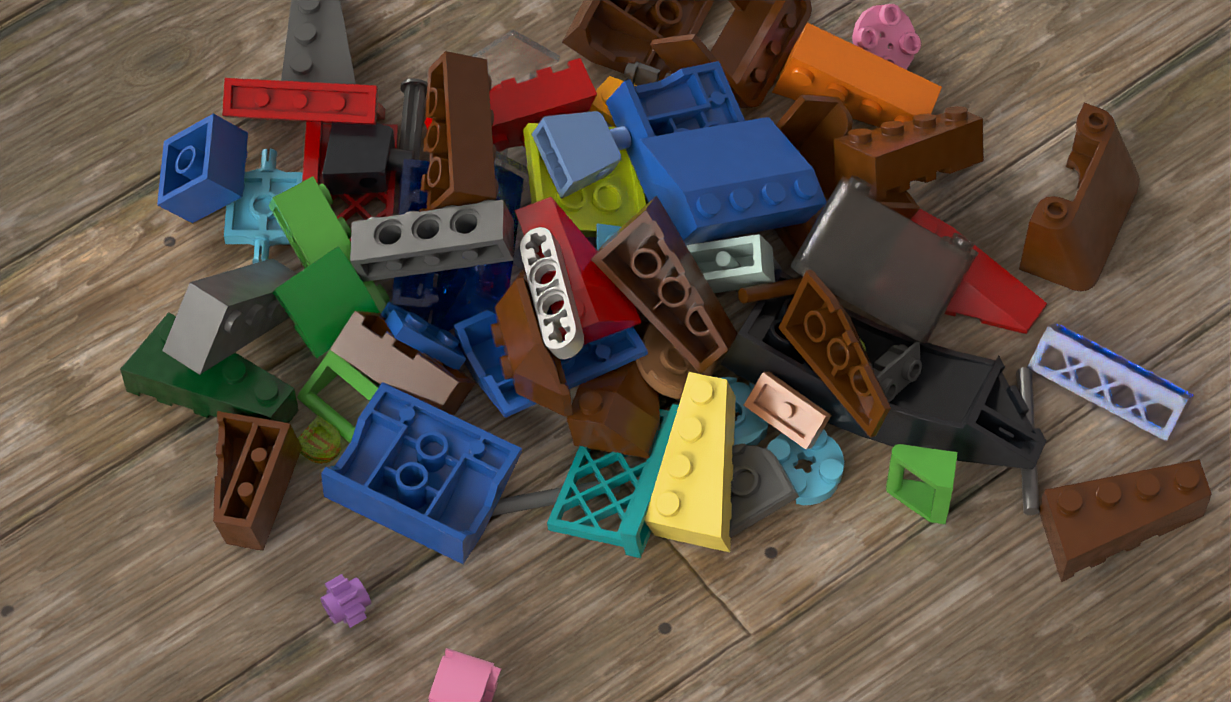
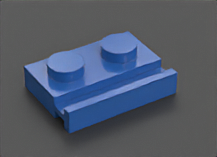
M390 301L388 302L381 315L386 318L385 322L395 339L431 356L433 359L435 358L445 363L446 366L452 369H460L466 357L458 346L460 341L453 334L432 325L415 313L408 312Z

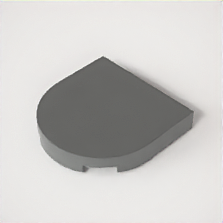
M746 444L732 446L733 481H731L732 518L729 529L730 538L799 498L782 464L770 450Z

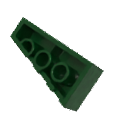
M169 312L120 368L126 392L138 396L141 393L155 397L157 402L169 406L177 404L192 409L194 414L206 418L209 415L217 417V411L289 423L299 411L295 388L236 352L200 375L163 352L162 350L176 316Z

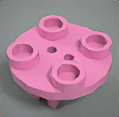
M895 4L872 6L864 11L855 23L852 36L854 45L906 70L914 59V54L920 50L921 41L915 33L909 17Z

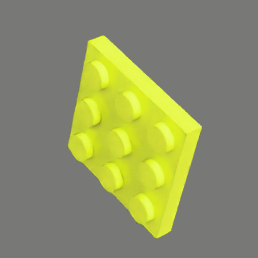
M528 123L523 129L531 203L533 204L552 197L585 237H597L596 225L598 223L622 227L646 205L645 193L626 149L620 150L621 161L609 175L567 197L560 198L531 135L538 123Z

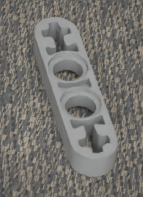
M538 227L524 235L520 243V252L543 342L555 357L568 359L578 354L582 349L584 334L560 244L548 229ZM540 245L545 256L544 258H540L537 254ZM552 270L556 271L552 281L547 284H540V279L545 273ZM564 301V305L559 312L547 315V311L553 303ZM560 327H563L567 332L563 342L561 332L558 329Z

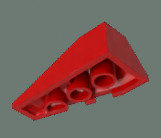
M552 197L515 210L524 235L532 229L542 227L548 229L560 244L584 334V344L641 323L635 305L591 260L597 252L596 248ZM540 245L537 254L540 258H544L545 256ZM552 270L545 273L540 279L541 283L547 284L552 281L556 271ZM556 301L550 306L553 314L562 309L564 301ZM560 327L558 329L561 332L563 341H565L567 332L563 327Z
M922 209L912 217L899 234L875 282L877 288L907 305L920 308L922 304L944 310L943 314L956 317V313L979 318L983 324L1023 334L1029 332L1047 306V302L956 229Z

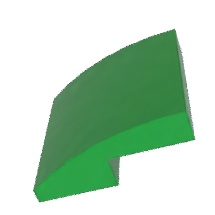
M339 246L273 291L275 297L295 323V330L316 359L330 350L354 311L380 313L364 283Z

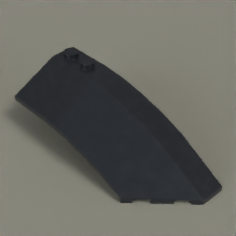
M776 269L774 272L775 282L793 279V277L779 269ZM795 294L757 301L720 364L755 385L761 374L769 371L832 415L827 423L861 437L893 447L897 444L952 451L958 452L957 461L1033 470L1047 441L1040 428L1033 429L1026 416L1029 408L1016 385L1009 386L1002 373L1005 365L999 355L996 360L954 351L882 326L843 307L851 318L874 369V362L883 356L893 345L899 346L903 344L909 348L916 341L920 342L921 374L889 402L891 407L877 435L870 438L780 331L779 326Z

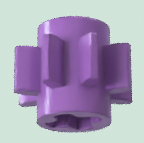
M341 574L325 583L328 589L326 591L327 594L321 597L320 600L334 624L343 620L351 628L367 618L364 613L366 611L365 607L371 604V600L357 577L349 581Z

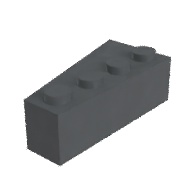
M291 0L281 81L356 84L340 0Z
M272 258L190 282L162 351L199 375L290 318L273 294V291L298 273Z

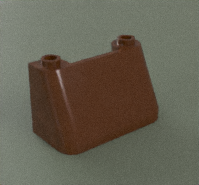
M1084 102L1077 117L1074 143L1066 164L1067 168L1072 170L1075 168L1078 172L1077 194L1073 202L1061 197L1052 196L1042 199L1037 204L1029 221L1019 270L1075 291H1087L1098 282L1137 194L1140 182L1137 169L1113 117L1109 112Z

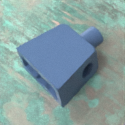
M598 111L543 117L531 134L560 198L567 197L609 175L621 161L620 150L627 149L631 145V137L627 128L620 126L609 129L603 115Z

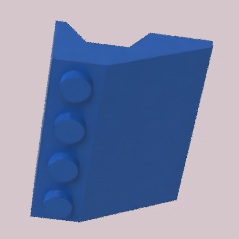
M719 61L683 68L661 81L634 86L631 79L626 80L606 100L616 127L625 126L629 131L631 145L626 151L648 202L657 195L675 227L677 226L678 216L669 192L666 188L652 184L637 141L641 138L745 121Z
M769 117L641 138L637 141L652 184L666 188L669 192L678 216L676 229L686 246L806 223L827 204L814 169Z
M495 307L454 324L455 337L460 341L458 346L466 357L464 363L473 379L506 418L537 403L517 394L513 380H505L500 356H504L505 352L503 346L495 347L490 324L497 323ZM549 307L547 315H553L551 307ZM632 326L584 344L578 354L572 358L560 359L568 387L571 389L648 355V350Z
M382 382L359 416L352 440L336 465L325 467L322 471L323 493L325 498L464 565L486 529L518 462L522 448Z

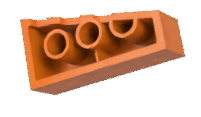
M807 22L785 61L772 93L793 100H797L800 95L839 97L850 112L852 119L881 128V124L884 122L899 121L903 123L912 121L913 117L918 114H931L942 86Z

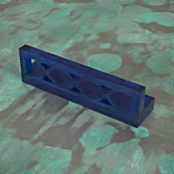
M1058 323L1047 326L1027 368L1164 441L1169 440L1180 416L1188 409L1194 397V394ZM1049 345L1062 351L1067 367L1054 371L1040 364ZM1071 357L1081 361V363L1074 365ZM1085 366L1096 369L1102 385L1091 389L1080 385L1075 369ZM1069 371L1071 379L1061 374ZM1106 375L1117 381L1108 383ZM1121 384L1132 388L1137 404L1124 408L1116 404L1110 388ZM1104 390L1106 398L1095 392ZM1141 394L1151 399L1143 402ZM1160 403L1173 410L1164 429L1150 422L1145 406ZM1139 409L1141 417L1131 412V410Z

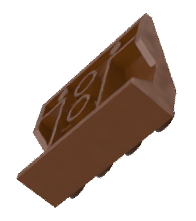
M584 0L562 43L589 61L623 74L629 62L633 64L637 61L661 70L659 81H661L667 73L673 74V72L650 46L652 40L689 34L697 35L714 0Z

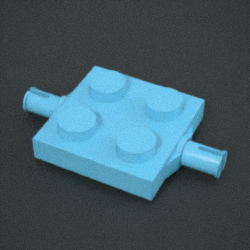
M267 149L261 151V168L245 172L244 174L245 187L243 196L226 205L225 244L253 245V264L269 259L270 246L291 245L273 215L269 204L274 196L301 183L303 172H284L276 169L277 151L274 149H270L269 155Z

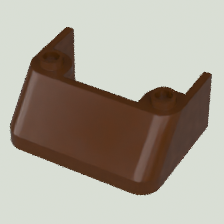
M729 0L735 10L711 51L696 34L653 39L650 46L673 73L683 68L719 61L739 108L757 107L763 102L810 19L812 12L810 0Z

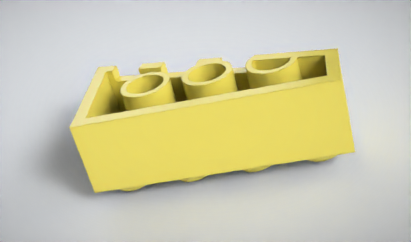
M692 372L688 373L644 520L654 536L730 552L731 538L729 537V529L732 518L731 481H733L732 446L734 445L736 396L727 379Z

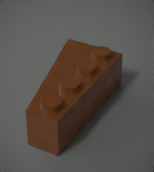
M445 51L428 68L425 117L432 118V123L427 130L426 137H424L423 152L430 153V164L428 173L422 175L421 191L428 192L427 209L422 208L420 212L442 209L450 205L476 204L484 200H495L497 197L499 185L497 179H495L494 170L496 147L492 140L494 113L490 109L489 94L492 80L490 75H488L487 59Z
M955 106L946 108L945 113L938 115H915L913 120L908 122L888 121L882 123L881 128L873 130H850L847 136L834 138L835 182L878 202L886 199L887 190L894 189V192L902 193L910 189L911 181L928 183L936 180V172L938 171L951 174L983 162V118L968 112V109L965 107Z
M657 195L612 235L592 257L591 260L700 374L729 350L738 333Z
M1200 459L1045 489L1039 514L1061 582L1073 577L1076 572L1090 566L1093 568L1104 563L1106 558L1123 550H1126V552L1140 546L1141 542L1155 535L1160 537L1203 517L1212 493Z

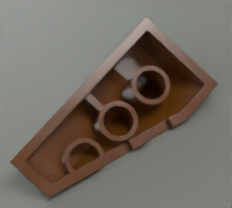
M807 270L783 317L779 329L870 438L875 437L891 409L851 318L813 270Z
M641 321L640 324L633 326L640 339L648 324L646 321ZM636 360L579 385L572 402L573 415L567 416L574 446L650 458L661 428V415L659 411L660 393L643 379Z

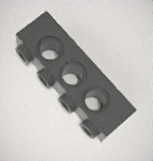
M484 200L476 204L450 205L442 209L422 212L409 211L401 215L370 217L367 220L352 222L350 262L362 282L514 260V220L504 200Z

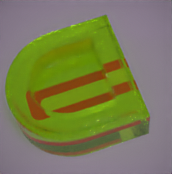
M319 415L298 437L302 446L300 454L314 463L322 464L334 460L342 448L341 437L337 428Z

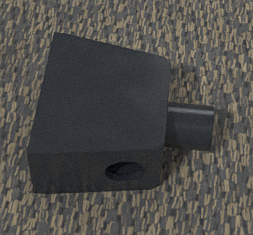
M332 123L322 172L324 185L330 195L385 192L388 190L391 171L413 172L414 150L395 149L394 132L387 125L376 123V125Z

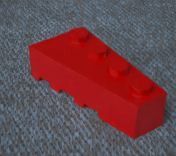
M581 58L568 61L567 69L553 73L551 67L537 70V77L517 83L515 77L501 81L500 84L490 90V109L494 113L492 140L496 147V153L507 148L525 147L523 129L528 123L539 124L542 118L546 116L589 111L597 96V92ZM426 118L424 122L427 130L432 123V118Z

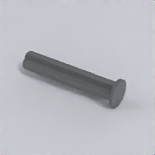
M415 78L404 80L400 87L402 93H404L399 149L414 150L415 159L412 173L397 172L396 176L397 182L400 185L410 186L415 185L418 178L425 96L427 95V82Z

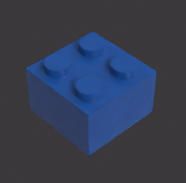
M213 113L165 140L157 206L194 223L240 199L243 196L245 187L244 174L248 154V132Z

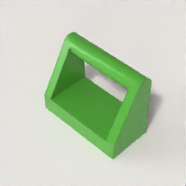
M329 350L299 392L297 399L350 443L355 427L317 396V394L338 375L369 401L380 384Z
M903 444L895 445L891 452L886 482L887 493L927 521L946 525L958 452ZM905 468L924 482L903 479Z

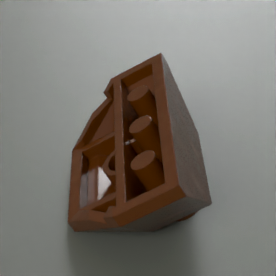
M523 267L495 307L497 323L490 324L495 347L503 346L505 352L504 356H500L505 380H513L517 394L564 417L573 415L571 394L560 359L555 357L543 342L526 271Z

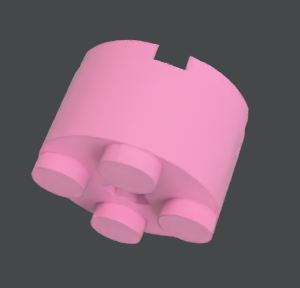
M446 648L445 656L441 659L429 694V702H492L501 668L495 667L494 663Z

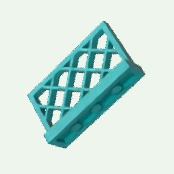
M672 404L670 411L659 409L662 424L650 458H647L646 462L632 469L624 459L629 455L611 452L593 461L589 454L591 449L579 446L548 519V530L624 547L625 555L641 558L652 532L644 520L679 405ZM619 461L625 472L605 481L599 470ZM594 473L600 484L580 493L576 487L578 479ZM631 481L635 487L633 494L617 501L611 489ZM606 493L612 504L592 513L586 501ZM578 505L581 506L586 514L585 517L575 522L561 520L565 511ZM618 513L622 522L617 532L600 528L597 522Z

